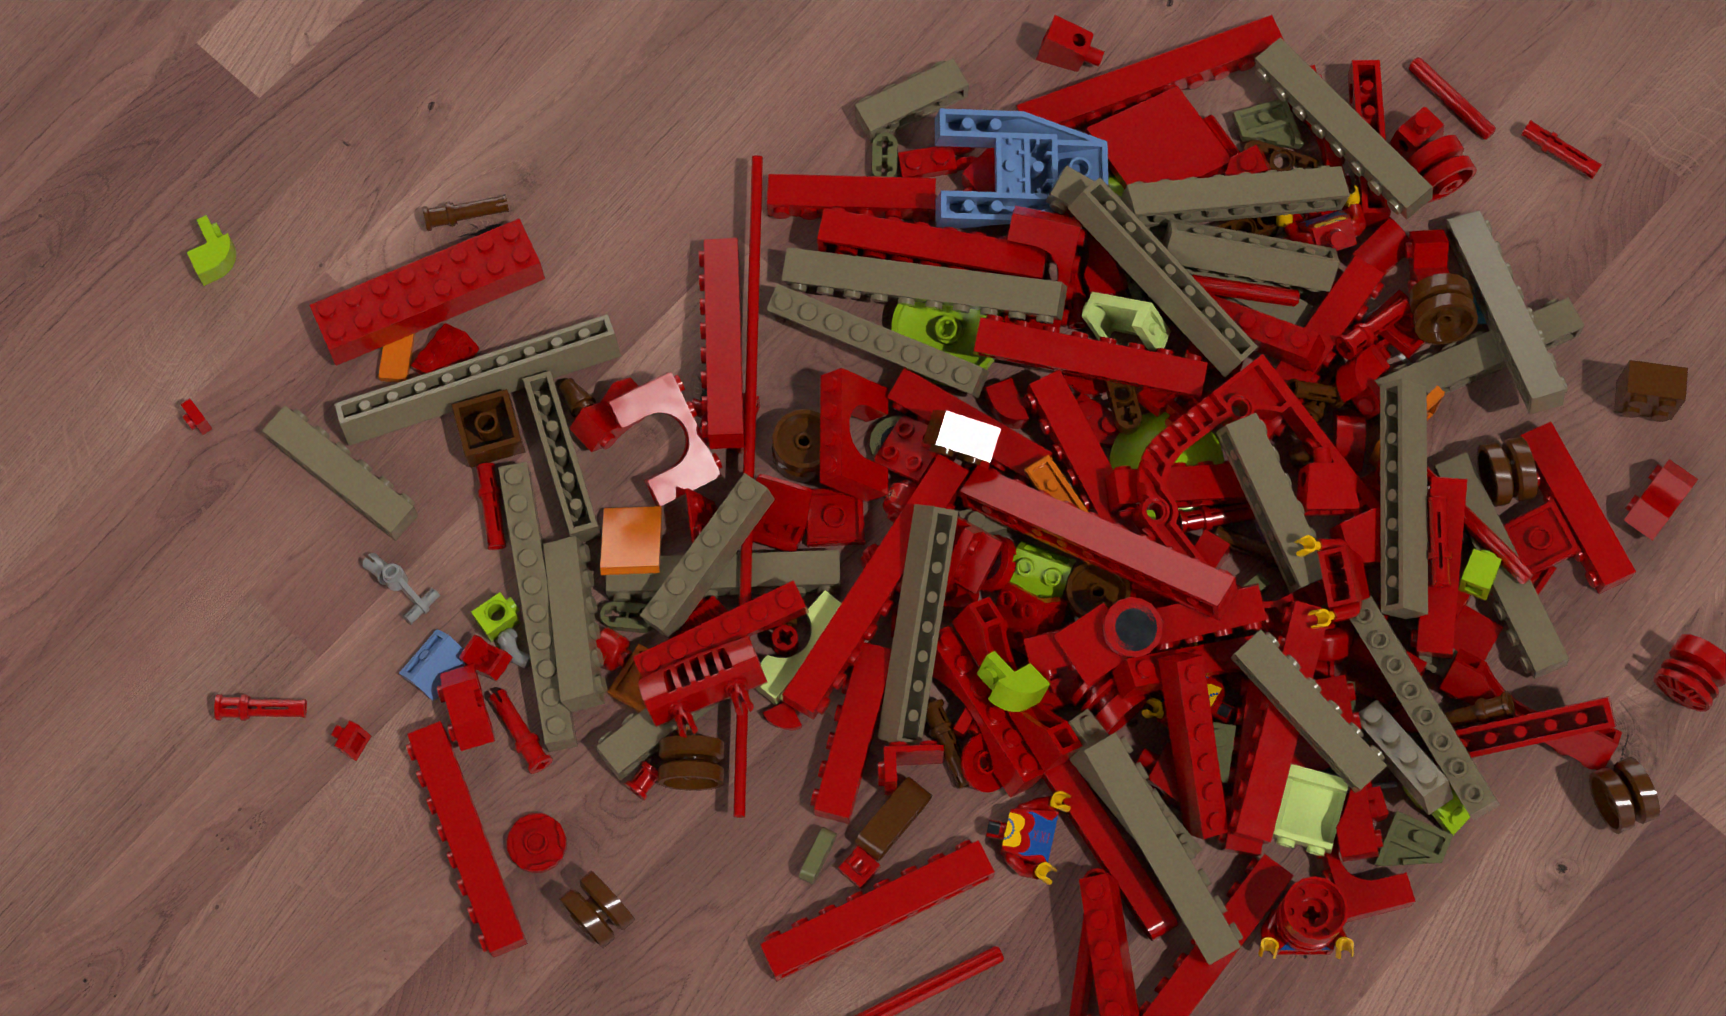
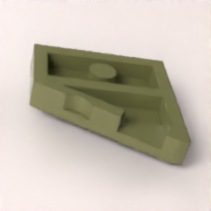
M1280 99L1233 112L1232 118L1241 141L1259 140L1275 146L1294 149L1303 147L1304 142L1287 101L1282 102Z

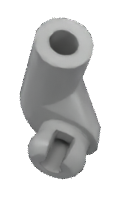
M511 628L505 629L498 637L500 649L505 650L513 657L510 662L527 669L531 663L530 655L517 648V632Z

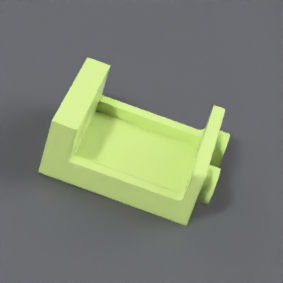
M1092 292L1088 302L1083 307L1082 318L1098 340H1100V337L1110 338L1113 331L1138 335L1148 351L1156 352L1157 348L1164 349L1171 330L1151 302Z
M1291 764L1272 837L1277 839L1276 844L1288 848H1294L1295 844L1307 847L1306 852L1317 856H1324L1325 852L1331 854L1337 832L1336 826L1340 820L1348 785L1344 780L1335 775Z

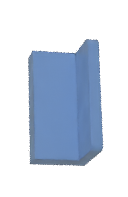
M436 629L399 674L406 681L417 686L431 700H436L439 696L437 686L441 685L440 674L464 667L465 663L459 658L464 649L450 635Z

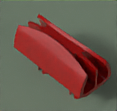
M750 637L738 639L695 654L638 681L643 701L655 726L659 727L675 720L679 736L687 738L686 724L689 725L693 734H696L698 731L692 713L729 698L732 699L737 715H743L741 702H744L751 712L754 709V704L750 699L748 691L768 683Z

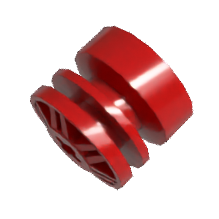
M1682 634L1669 651L1671 659H1666L1662 662L1661 668L1657 670L1653 680L1656 686L1672 700L1689 709L1706 712L1712 706L1713 700L1719 695L1718 687L1726 684V653L1701 637Z
M1114 669L1088 686L1083 681L1070 700L1075 707L1084 704L1080 713L1086 709L1091 713L1097 710L1098 713L1095 718L1109 735L1125 726L1146 705V701L1150 699L1149 694L1121 699L1112 673Z
M1316 876L1302 878L1291 886L1277 907L1275 923L1279 935L1286 944L1295 950L1307 953L1322 950L1332 943L1347 921L1349 908L1346 896L1336 884L1328 879ZM1306 913L1309 914L1310 919H1315L1312 924L1309 923L1308 918L1303 917Z

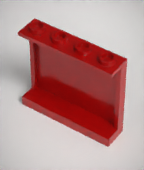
M1178 86L1091 125L1085 130V134L1107 141L1108 167L1124 189H1126L1128 184L1138 181L1151 183L1163 179L1174 181L1184 180L1189 177L1209 178L1219 174L1225 175L1231 159L1230 155Z

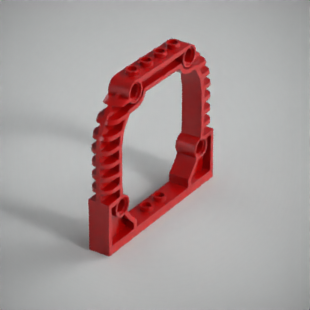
M1262 354L1166 427L1148 444L1138 465L1136 491L1140 504L1134 509L1133 521L1140 530V535H1147L1160 545L1165 547L1172 546L1181 554L1190 558H1199L1207 564L1176 523L1179 515L1178 505L1166 488L1170 469L1186 449L1220 424L1225 426L1254 413H1257L1260 418L1269 420L1281 414L1302 441V446L1308 454L1313 456V449L1329 447L1331 448L1332 463L1348 464V462L1268 359ZM1232 406L1239 410L1240 417L1233 413ZM1350 465L1360 509L1350 515H1343V522L1375 507H1381L1380 503ZM1147 508L1155 512L1156 520L1148 516ZM1323 579L1295 592H1289L1277 601H1263L1267 620L1261 621L1262 627L1251 630H1262L1263 632L1284 630L1285 625L1281 624L1284 608L1290 607V604L1296 600L1317 607L1324 605L1327 602Z

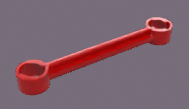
M1094 868L1089 870L1083 878L1108 872L1100 868ZM1084 914L1069 1016H1087L1093 968Z

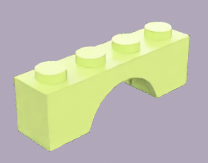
M826 590L809 607V612L806 613L807 621L812 630L806 647L798 654L787 658L767 655L760 663L768 683L755 689L775 706L781 700L783 701V692L841 605V602Z

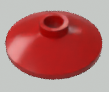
M982 733L973 736L966 743L961 756V768L964 778L973 789L979 792L989 793L997 791L1002 785L994 774L992 760Z

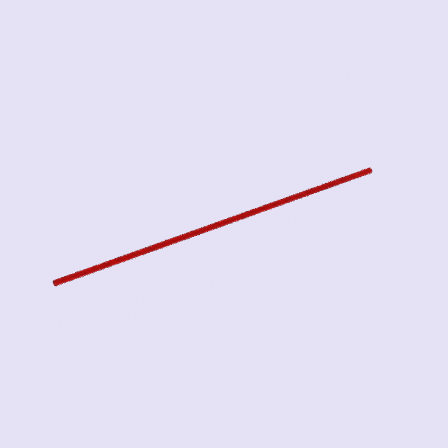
M760 155L752 156L744 418L745 448L743 453V474L745 473L753 479L755 476L763 157ZM753 530L741 545L739 606L751 601ZM741 702L743 715L736 714L733 817L745 818L748 708L744 702Z

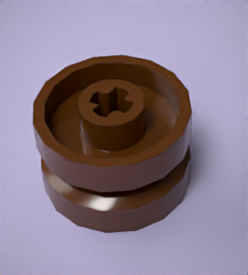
M1451 273L1435 274L1422 279L1413 286L1409 292L1408 301L1411 313L1413 314L1414 329L1421 340L1432 344H1448L1461 340L1473 332L1478 323L1476 306L1473 303L1472 288L1467 279Z
M809 409L794 410L784 415L775 426L772 435V458L777 470L787 479L797 482H812L820 478L819 412Z
M1523 437L1505 439L1502 447L1497 442L1479 445L1477 449L1478 473L1494 507L1509 504L1512 497L1517 501H1525L1536 497L1538 491L1536 466L1529 445Z
M1086 562L1082 563L1073 570L1068 578L1065 600L1068 601L1066 607L1068 617L1074 622L1103 602L1110 608L1115 602L1130 597L1131 586L1129 580L1091 564L1088 566Z
M677 735L661 739L659 741V757L666 763L658 767L659 785L665 788L685 791L712 790L723 786L724 769L717 763L724 759V741L702 735H687V738Z
M1628 757L1615 763L1613 770L1604 767L1589 775V786L1594 803L1600 816L1612 832L1620 834L1635 827V821L1644 824L1659 817L1660 805L1654 785L1643 766L1635 758Z
M589 871L579 880L581 888L589 897L587 900L574 889H569L559 900L570 912V917L587 936L590 935L604 949L615 939L614 932L605 921L609 919L615 927L625 930L635 921V918L610 888L593 871Z

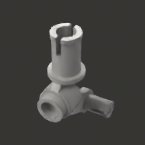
M376 553L368 555L374 562L365 557L363 561L364 569L378 577V582L382 585H387L390 590H402L414 603V606L403 615V618L410 625L422 613L427 614L430 611L429 606L440 597V594L431 587L420 598L407 584L408 577L401 566L394 563H386Z

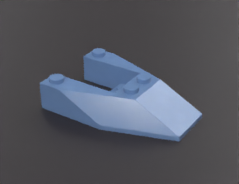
M940 108L935 117V146L994 148L995 192L941 190L935 200L936 227L971 228L1010 224L1015 206L1057 213L1051 209L1050 204L1045 202L1066 165L1093 181L1101 178L1108 185V145L1105 140L1024 111Z

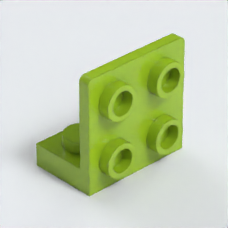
M1022 540L1016 548V555L1014 554L1013 557L1016 567L1010 582L1040 598H1062L1076 560Z

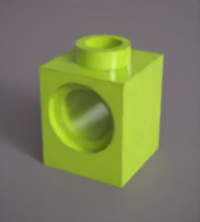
M1473 549L1458 590L1487 600L1502 559L1490 551Z
M501 592L471 611L474 619L491 642L496 640L505 629H512L520 623L517 617V613L520 612L519 608L511 597L505 599ZM499 610L505 612L501 620L494 621L491 619L494 612Z

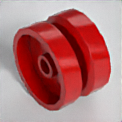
M1446 135L1431 141L1407 159V162L1433 187V198L1428 203L1440 200L1459 190L1477 172L1470 157L1462 155L1464 148L1456 135Z

